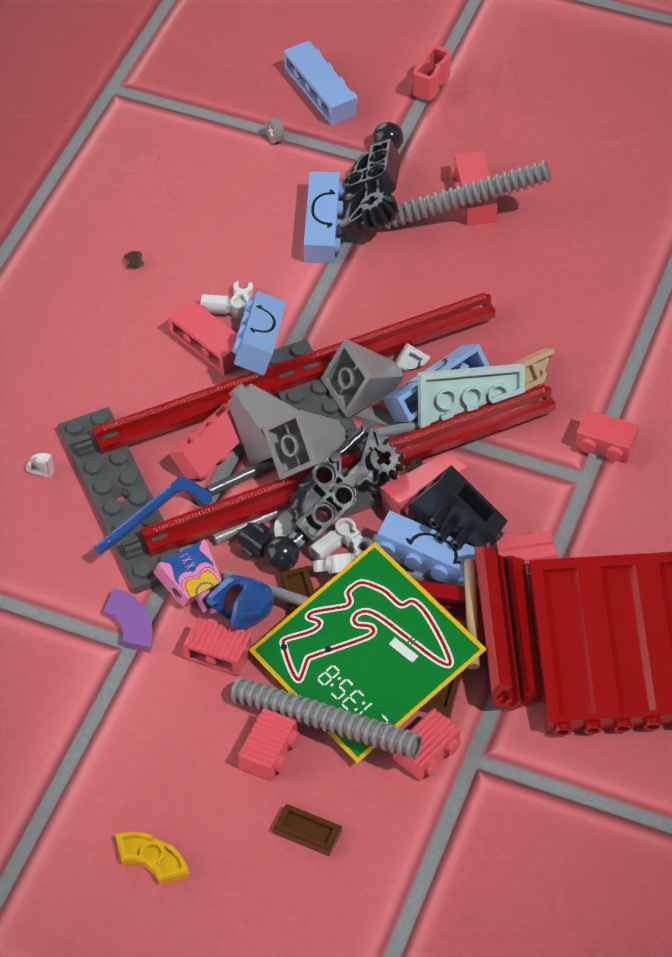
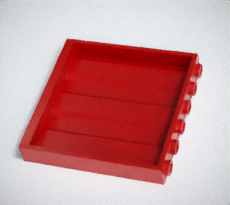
M672 552L529 560L528 582L546 734L554 733L557 736H566L572 732L584 731L586 734H597L602 730L627 732L632 728H644L645 730L653 731L664 726H672Z

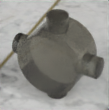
M131 251L124 255V258L127 260L126 267L128 269H138L144 266L145 262L142 261L141 257L142 252Z
M421 458L412 459L407 464L405 471L408 473L426 463H423Z

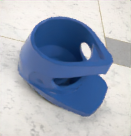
M231 575L208 595L206 601L222 616L231 619V627L233 629L239 630L248 629L268 617L274 605V594L267 584L254 578ZM235 584L242 585L243 590L236 599L233 608L225 611L223 600L226 592Z

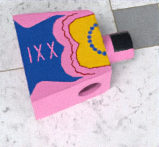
M205 539L158 563L154 570L155 576L181 606L185 607L197 601L204 614L214 609L207 603L206 599L222 581Z

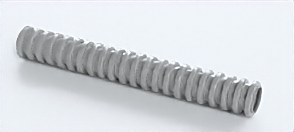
M542 160L541 164L535 162L533 166L528 164L524 169L518 167L517 171L511 169L510 173L505 171L502 173L503 175L495 174L493 178L491 176H488L486 180L481 178L480 182L474 180L470 185L465 183L463 187L457 185L456 189L453 187L449 188V191L444 189L441 193L434 192L432 196L427 194L426 198L420 196L419 200L413 198L411 202L404 201L402 205L397 203L399 213L396 215V220L388 223L389 226L384 227L389 230L393 225L398 227L400 223L405 225L407 221L412 223L414 219L419 221L421 217L426 219L429 215L436 216L437 212L443 214L444 210L450 212L451 208L457 210L461 205L466 207L468 203L473 205L475 201L480 203L482 199L486 201L489 200V197L494 199L499 194L504 196L505 192H508V194H511L512 190L518 192L522 187L525 190L529 185L535 187L536 183H539V185H542L543 181L548 183L551 181L548 164L545 160Z
M239 677L231 689V698L235 703L240 702L242 705H248L251 708L256 707L260 711L266 708L295 719L300 724L305 723L307 726H314L316 729L322 728L323 731H330L334 735L339 734L340 737L347 736L349 740L355 739L359 743L364 741L365 745L369 746L372 744L374 748L381 747L383 751L389 750L392 754L398 752L399 756H407L408 759L412 760L421 749L422 738L418 732L412 733L408 729L404 731L402 727L395 728L393 724L387 725V723L383 721L378 722L374 718L370 720L368 716L362 717L358 713L353 714V712L345 711L343 708L336 709L333 705L328 706V704L320 703L318 700H311L308 697L303 698L302 695L295 696L292 692L287 693L283 689L279 690L277 687H271L267 684L263 685L261 682H255L252 679Z

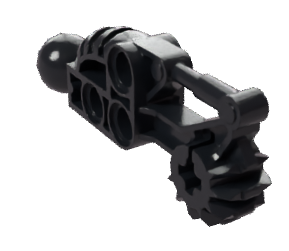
M383 122L376 127L372 136L374 144L370 146V150L367 153L362 154L356 160L350 174L343 181L346 187L344 199L348 206L344 219L339 225L346 236L352 235L363 227H366L369 231H374L376 228L381 230L382 227L389 226L388 223L396 220L399 210L397 201L391 193L397 187L401 161L397 150L403 143L404 137L402 129L395 123Z
M365 420L360 428L346 440L347 442L337 451H332L330 456L316 465L303 478V483H299L296 486L297 491L295 494H291V505H288L287 509L292 516L291 529L293 532L287 537L277 536L267 542L263 554L269 567L280 572L293 568L299 559V549L304 544L310 546L353 505L357 497L355 489L365 480L372 485H376L381 478L382 483L385 485L390 482V478L393 480L399 478L398 471H403L405 465L399 461L405 458V454L396 453L400 447L399 444H395L393 447L389 446V437L379 436L373 420ZM365 439L359 463L343 476L341 474L342 457ZM383 457L386 461L379 465L377 460ZM324 472L327 474L329 482L322 483L318 481L316 473ZM337 492L346 494L348 503L338 502L335 494ZM319 510L324 511L328 515V521L320 522L316 518L315 512Z

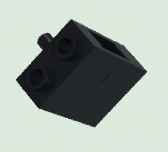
M452 465L422 487L407 505L427 527L438 531L435 536L438 542L444 543L449 536L454 538L452 547L456 550H461L465 543L472 547L485 548L488 543L494 545L503 536L504 533L501 530L508 521Z

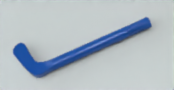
M179 477L94 546V550L98 555H102L179 492L188 494L202 507L212 502V494L197 483L185 477Z

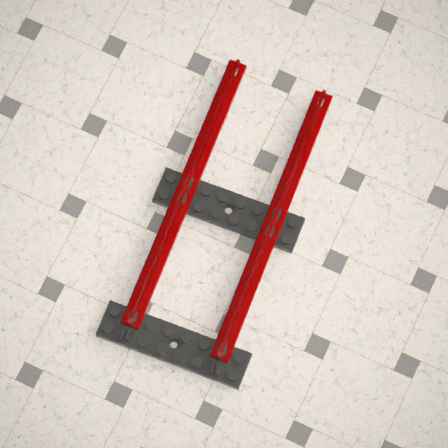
M481 293L348 340L385 356L403 350L406 343L414 346L494 318L496 310L491 304L490 294ZM479 305H482V306H483V307H481V308H479V309H476V310H473V311H472V308H473V307H476V306H479ZM307 339L275 349L264 375L252 372L116 420L110 408L106 407L58 424L63 441L107 534L109 535L153 499L128 445L210 417L224 403H228L232 398L229 393L241 383L244 386L253 384L271 395L276 394L278 399L297 410L339 420L346 434L355 433L358 428L351 416H345L321 380L322 375L342 342L313 351ZM543 384L529 389L525 393L496 403H490L476 410L465 412L390 439L389 446L393 447L395 444H399L400 447L396 453L405 454V458L399 462L406 465L555 411L556 403L551 397L552 390L550 386L545 387ZM542 398L541 401L531 404V401ZM364 442L359 443L342 457L341 474L343 476L359 463ZM382 457L377 460V463L381 465L386 460ZM314 467L288 478L267 483L167 520L163 519L159 509H157L113 545L134 593L138 594L163 585L155 576L154 570L158 563L179 553L177 547L287 508L288 505H291V494H295L297 491L296 486L299 483H303V478ZM324 472L316 473L318 481L322 483L329 482L327 474ZM381 478L376 485H372L365 480L355 489L357 494L356 501L342 515L344 518L383 504L380 487L384 484ZM342 492L335 494L338 502L348 503L346 494ZM119 497L127 498L124 501H117Z

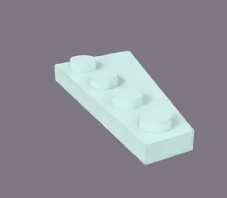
M523 364L419 372L418 426L423 428L429 426L432 422L452 418L455 414L476 410L481 405L490 402L496 403L525 393V366Z

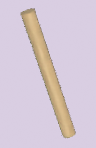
M474 559L464 560L466 629L479 641L476 562ZM480 657L476 658L468 668L478 669L480 667Z

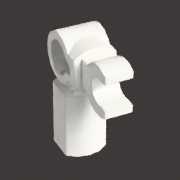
M236 281L233 286L234 295L231 299H228V296L202 294L200 305H204L211 314L227 315V313H231L235 319H242L247 301L253 295V284L249 282L247 288L241 289L239 288V281Z
M341 518L336 522L334 531H328L308 546V553L315 561L324 560L340 548L341 544H345L348 548L351 547L353 553H362L363 550L360 548H368L373 544V540L368 537H362V533L356 528V523L352 519Z
M361 553L327 556L325 560L313 561L314 572L328 571L329 574L339 573Z

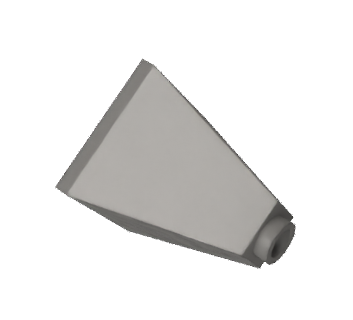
M344 340L322 375L321 380L345 416L350 417L393 392L402 382L404 376L402 370L397 367L394 361L350 340Z
M241 383L229 393L232 398L228 401V405L247 458L253 465L272 457L262 427L299 410L253 384L244 386Z
M303 410L296 411L262 427L280 480L320 464L332 454V451H336L346 442L345 429L341 426L339 420Z

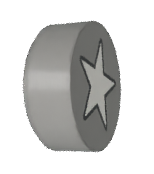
M278 118L268 119L266 121V132L269 140L273 144L282 142L285 137L282 122Z

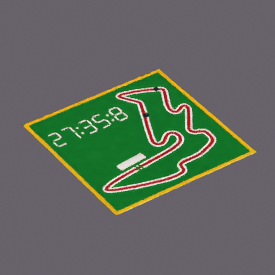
M376 542L249 649L288 692L294 693L295 696L302 695L303 698L308 697L311 700H318L320 703L328 704V706L333 705L336 709L343 708L345 711L353 712V714L358 713L362 717L368 716L370 720L374 718L378 722L383 721L387 723V725L393 724L395 728L402 725L487 650ZM330 731L328 732L356 763L360 762L374 749L372 744L369 746L365 745L364 741L359 743L355 739L349 740L347 736L340 737L339 734L334 735Z

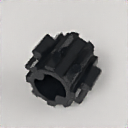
M254 522L247 523L237 537L238 543L242 545L240 550L250 558L253 555L263 558L265 545L270 539L274 538L270 534L272 529L262 522L260 524Z

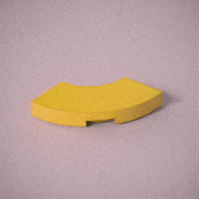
M123 832L115 834L123 866L136 865L146 868L155 875L159 885L190 878L186 862L172 845L166 844L147 833Z

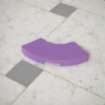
M113 588L104 610L105 617L114 620L122 628V644L124 647L150 653L153 645V629L147 610L132 595Z

